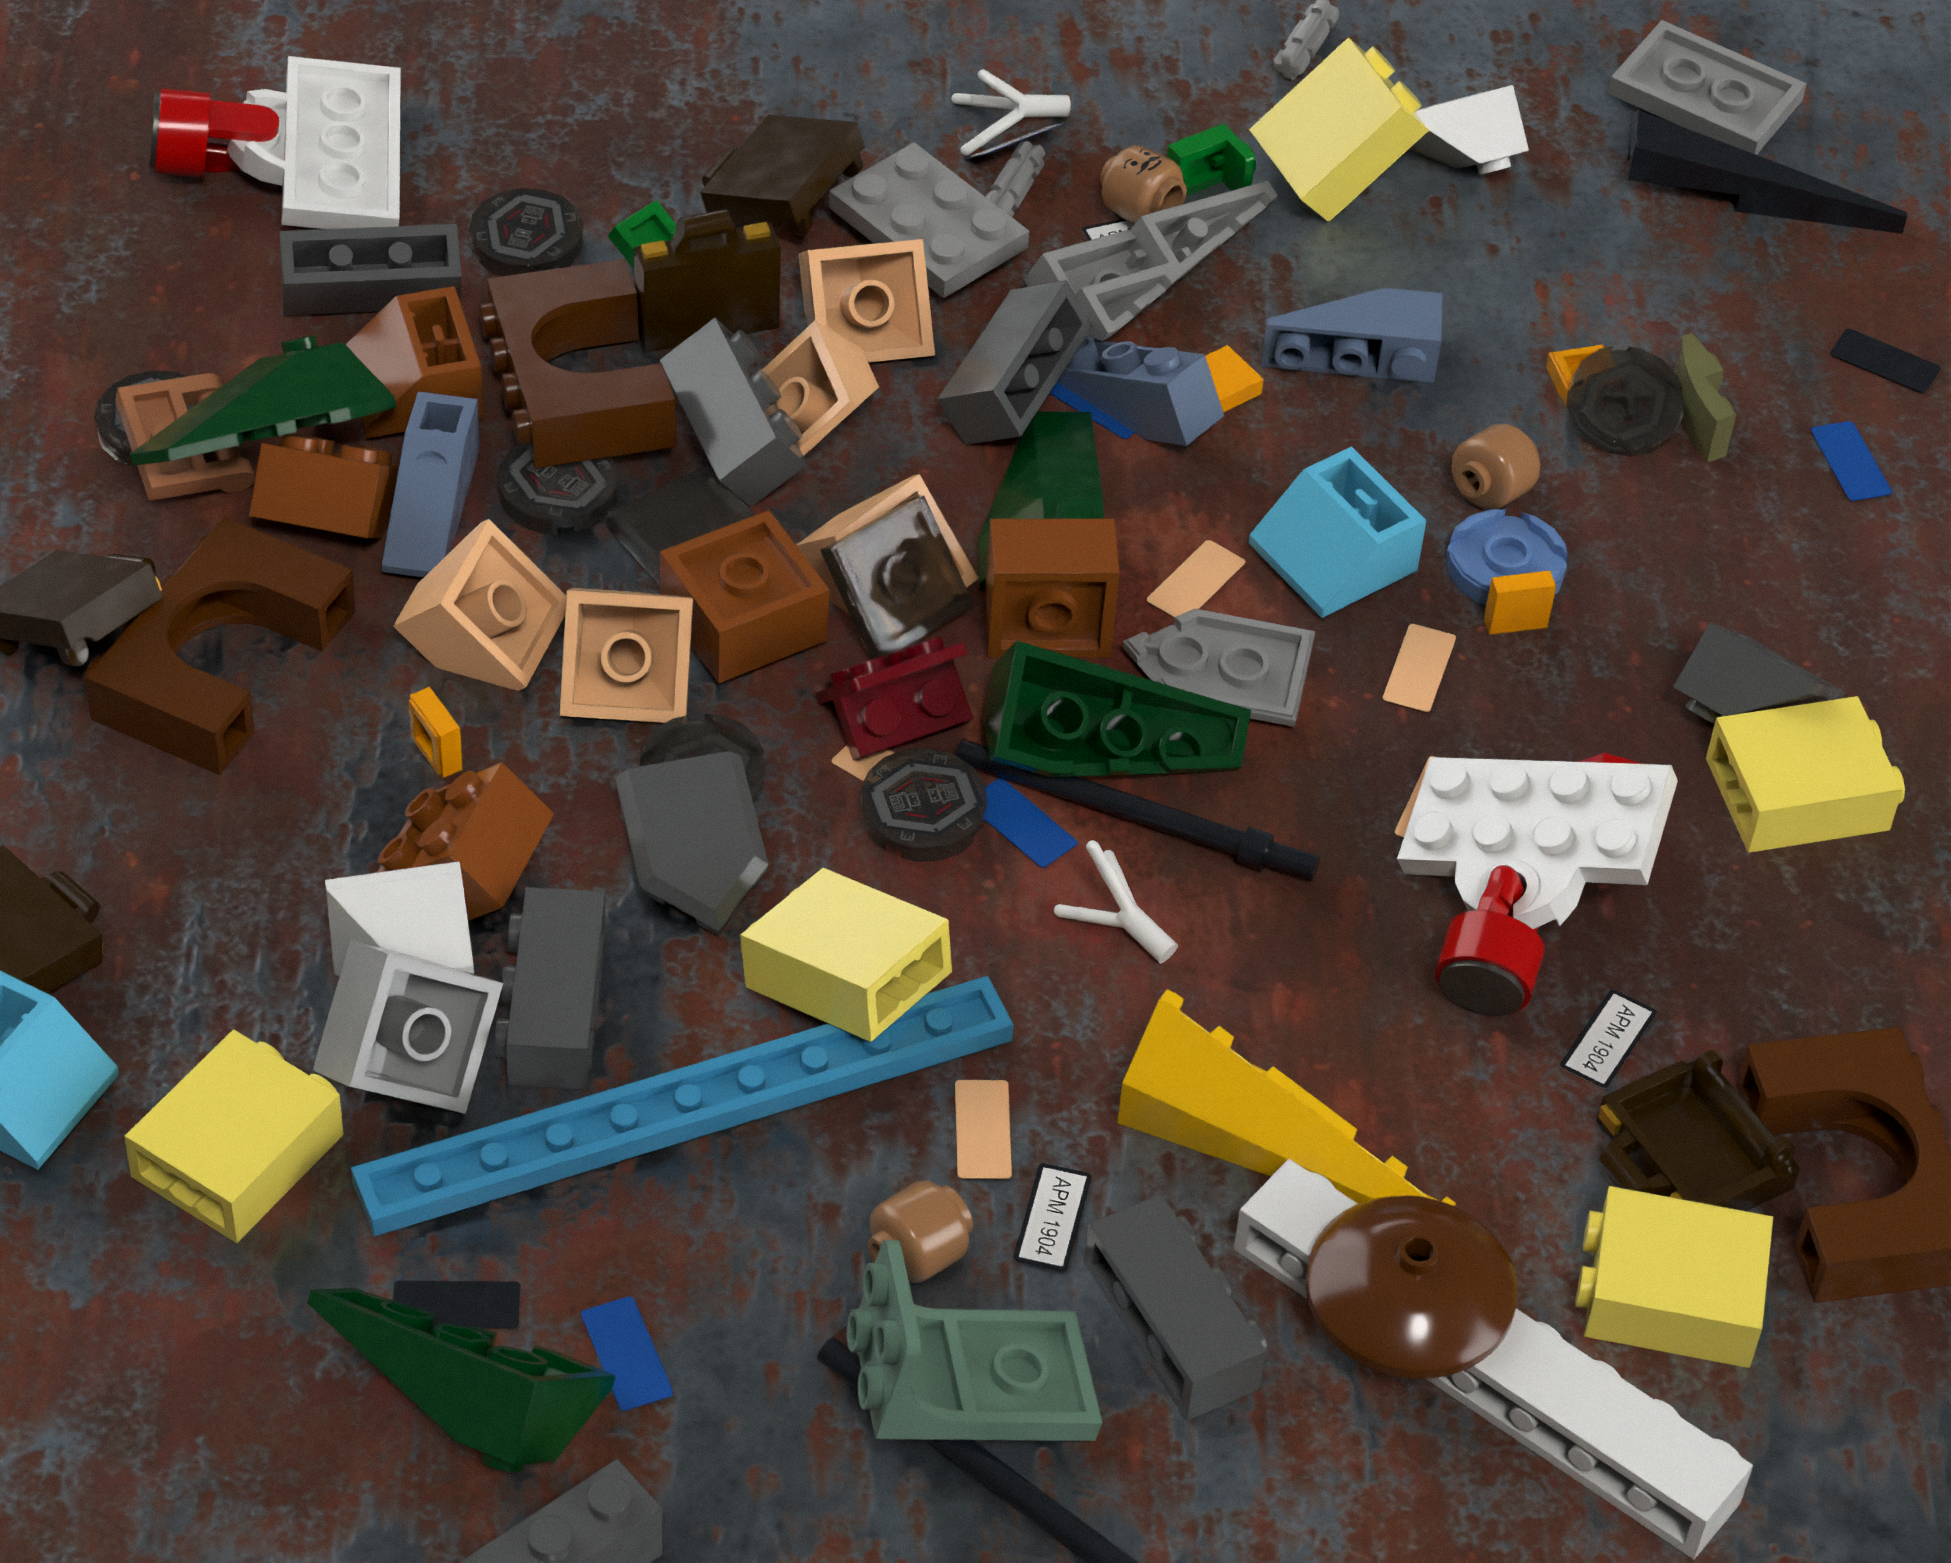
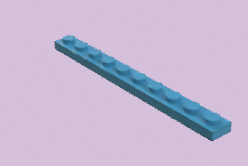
M985 976L926 994L872 1042L831 1024L822 1025L351 1167L352 1184L373 1236H378L1005 1044L1013 1039L1014 1024L989 977Z

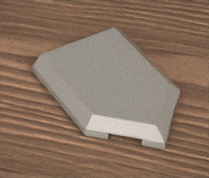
M1192 609L1175 617L1174 623L1150 635L1147 632H1142L1124 640L1122 647L1152 681L1250 709L1251 719L1295 727L1311 658L1315 631Z

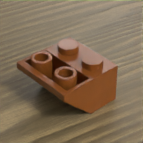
M455 286L396 296L346 344L394 395L397 406L394 409L360 417L366 438L406 432L418 392L478 399L479 419L484 418L481 365Z
M282 435L281 444L261 443L249 516L363 538H383L390 521L399 465L391 463L393 456L391 451L364 446L342 445L341 453H334L335 441L305 435Z
M502 762L477 773L472 770L467 771L449 785L437 790L433 788L423 790L409 803L405 810V816L408 820L399 835L392 839L381 851L378 857V862L381 866L377 873L460 862L468 921L504 907L554 813Z

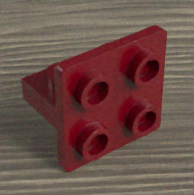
M941 637L887 655L890 667H888L885 657L881 656L830 674L833 687L816 693L819 704L833 700L853 760L974 719L954 662L955 658L968 654L965 644L962 642L945 648Z

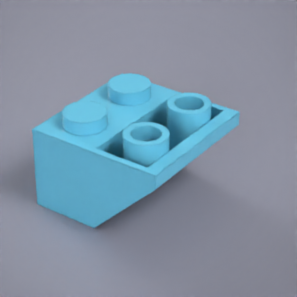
M1351 446L1303 469L1250 533L1248 543L1323 618L1418 571L1427 520Z
M0 971V1151L38 1170L119 1076L118 1066L55 997Z

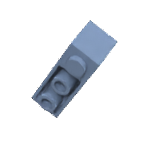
M1382 288L1267 318L1261 367L1434 383L1442 341L1443 293Z
M1086 336L1057 380L1058 383L1125 425L1145 440L1187 446L1224 417L1205 354L1178 351L1174 347L1153 348L1138 346L1130 341L1115 343L1094 340L1093 337Z
M425 392L417 393L404 436L382 560V572L425 577L451 552L480 453L478 399Z

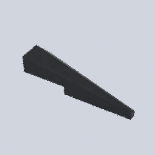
M1637 110L1632 115L1627 160H1629L1628 180L1736 194L1735 212L1903 234L1907 220L1906 211Z

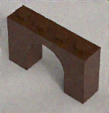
M625 259L487 279L488 303L479 304L482 334L484 339L491 338L490 353L495 374L505 373L501 374V388L506 409L516 408V410H512V421L517 445H528L534 468L677 447L675 398L662 363L598 373L572 372L557 368L548 363L549 360L568 351L639 340L637 292Z
M224 517L208 536H203L196 542L186 562L174 575L167 576L160 584L163 598L127 621L117 641L103 656H98L92 661L84 679L91 720L218 775L222 774L255 734L250 691L190 666L177 656L181 648L190 639L208 629L227 624H251L270 629L323 652L355 613L352 569L227 517Z
M1901 1027L1748 1044L1736 1087L1740 1096L1773 1135L1815 1130H1839L1859 1135L1883 1149L1896 1163L1904 1179L1905 1186L1889 1196L1872 1200L1806 1208L1794 1249L1813 1302L1820 1303L1951 1286V1154L1944 1139L1945 1124L1942 1112L1937 1105H1931L1924 1088V1070L1921 1059L1916 1052H1910Z

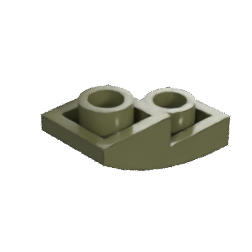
M1693 333L1682 336L1673 374V395L1675 406L1686 434L1705 462L1708 463L1727 455L1732 430L1735 425L1736 413L1730 402L1718 393L1724 372L1719 360L1713 353L1707 351Z

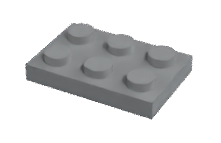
M1661 20L1611 76L1608 94L1674 124L1757 155L1802 102L1807 83Z
M915 142L829 190V208L874 244L923 239L928 286L943 298L1026 250L1029 245L1030 231Z

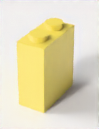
M1349 37L1249 129L1299 198L1328 222L1429 131L1415 113L1422 106L1420 101L1401 81L1394 85L1388 78L1395 70L1387 59L1373 46L1367 52L1363 51Z
M1858 696L1716 717L1706 760L1748 853L1890 831L1898 804L1902 803L1904 799V780L1898 767L1891 766L1882 747V736L1879 726L1875 720H1869Z
M826 868L820 869L740 934L746 988L870 1042L952 973L948 919Z
M233 1029L124 1136L131 1177L233 1242L238 1243L344 1135L340 1094L322 1076L317 1074L308 1075L285 1061L282 1055L268 1043L261 1041L256 1043Z
M1609 1186L1602 1212L1589 1211L1584 1234L1583 1251L1595 1253L1593 1268L1582 1266L1576 1294L1575 1307L1587 1309L1584 1337L1750 1368L1763 1327L1773 1216Z

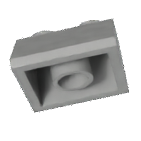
M350 940L312 1071L349 1087L466 1114L503 983L411 955Z

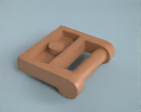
M206 373L119 387L115 402L132 452L188 411L186 405H197L223 386L220 376ZM238 446L214 451L218 461L206 463L203 454L173 461L137 465L149 501L217 489L227 493L240 492L254 484L255 474L250 461L247 458H242Z

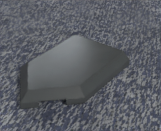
M726 751L625 770L615 777V783L641 893L662 905L666 902L694 917L697 925L719 936L732 919L733 911L751 888H755L768 870V860L741 755Z

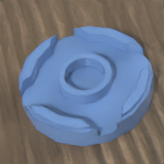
M1490 509L1470 515L1455 527L1446 553L1448 575L1458 590L1475 602L1486 605L1491 578L1540 571H1551L1556 584L1555 594L1559 592L1567 571L1566 561L1568 555L1566 544L1553 527L1537 516L1522 512L1521 518L1515 516H1505L1506 509Z

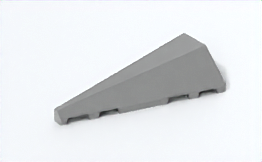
M1265 181L1140 216L1129 230L1043 253L1026 275L1024 281L1030 287L1067 280L1093 326L1087 336L1103 341L1110 338L1270 205L1278 195L1270 182Z

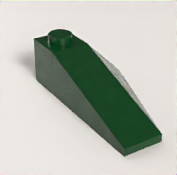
M316 335L285 340L281 342L283 353L259 358L130 453L132 466L173 461L238 446L246 441L294 433L299 428L324 423L334 424L397 408L395 397L343 342L318 345Z
M1037 411L1025 429L978 537L979 591H985L990 519H1104L1103 495L1091 412Z
M1016 640L993 665L982 723L990 760L1047 777L1238 771L1242 767L1251 710Z
M356 1288L310 1290L307 1304L454 1440L483 1452L481 1461L495 1469L507 1472H522L525 1464L555 1461L613 1389L616 1375L560 1352L537 1345L533 1347L532 1353L512 1347L494 1346L497 1333L477 1326L468 1328L455 1324L439 1323L436 1324L435 1328H432L435 1317L433 1313Z

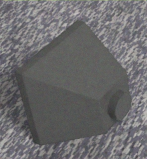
M1712 622L1709 623L1673 686L1690 697L1685 705L1687 709L1714 724L1716 717L1842 699L1845 691L1742 632Z

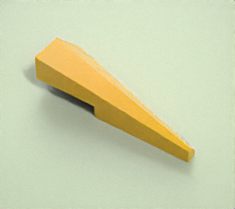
M1168 989L1164 992L1155 1007L1122 1082L1118 1124L1271 1177L1290 1158L1309 1172H1316L1327 1178L1336 1190L1358 1204L1379 1197L1398 1195L1435 1199L1404 1179L1408 1168L1405 1164L1394 1156H1391L1385 1163L1380 1161L1354 1141L1357 1132L1354 1126L1274 1066L1265 1071L1248 1062L1230 1048L1234 1036L1220 1026L1211 1033L1180 1011L1184 1001L1182 997ZM1447 1196L1441 1201L1452 1206L1456 1205V1203Z

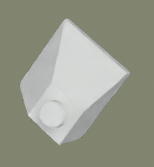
M1513 85L1428 106L1415 112L1429 131L1409 149L1455 169L1476 165L1478 174L1481 175L1511 167L1509 156L1529 151Z
M460 862L325 880L335 975L340 977L350 940L411 955L474 974Z

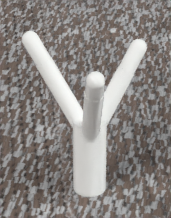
M984 69L978 72V78L1005 97L955 93L951 98L954 104L1013 110L963 145L960 151L964 156L970 155L1024 117H1068L1071 108L1068 95H1025Z
M1094 840L1089 841L1086 849L1121 910L1119 913L1058 904L1054 908V914L1057 917L1124 928L1159 963L1165 962L1174 954L1178 944L1136 905L1113 851L1106 850L1103 852L1098 842Z

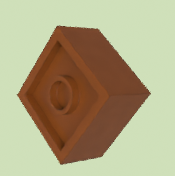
M770 510L660 551V594L694 598L691 646L718 683L828 641L830 589Z
M990 519L984 598L988 658H1001L1016 640L1075 658H1111L1120 575L1115 519Z

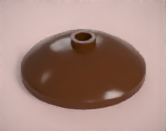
M1398 1195L1379 1197L1364 1201L1343 1211L1318 1236L1311 1250L1306 1272L1308 1303L1317 1324L1328 1339L1343 1353L1360 1364L1388 1375L1403 1378L1425 1379L1444 1377L1469 1369L1483 1361L1501 1344L1507 1335L1513 1321L1518 1298L1516 1273L1507 1251L1498 1238L1483 1223L1465 1211L1445 1202L1420 1196ZM1409 1256L1420 1257L1425 1259V1261H1416L1410 1258Z

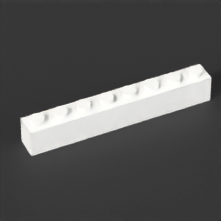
M1289 1158L1240 1209L1234 1250L1307 1298L1306 1272L1309 1256L1315 1241L1323 1229L1335 1217L1358 1203L1336 1190L1332 1183L1321 1174L1309 1172ZM1409 1256L1410 1258L1416 1261H1425V1259L1420 1257ZM1518 1309L1515 1310L1511 1327L1501 1344L1483 1361L1456 1374L1437 1378H1425L1693 1560H1695L1740 1505L1753 1467L1751 1463L1740 1457L1739 1453L1730 1444L1708 1436L1681 1418L1678 1412L1668 1403L1649 1397L1622 1379L1618 1372L1609 1364L1590 1358L1563 1340L1554 1328L1546 1323L1536 1322Z

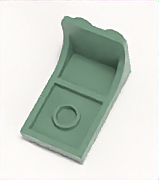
M882 1241L875 1263H868L865 1267L863 1274V1298L859 1309H852L847 1321L848 1347L851 1352H858L861 1364L858 1379L859 1404L862 1409L870 1410L875 1439L1096 1440L1103 1423L1076 1311L935 1309L915 1305L912 1300L900 1241Z

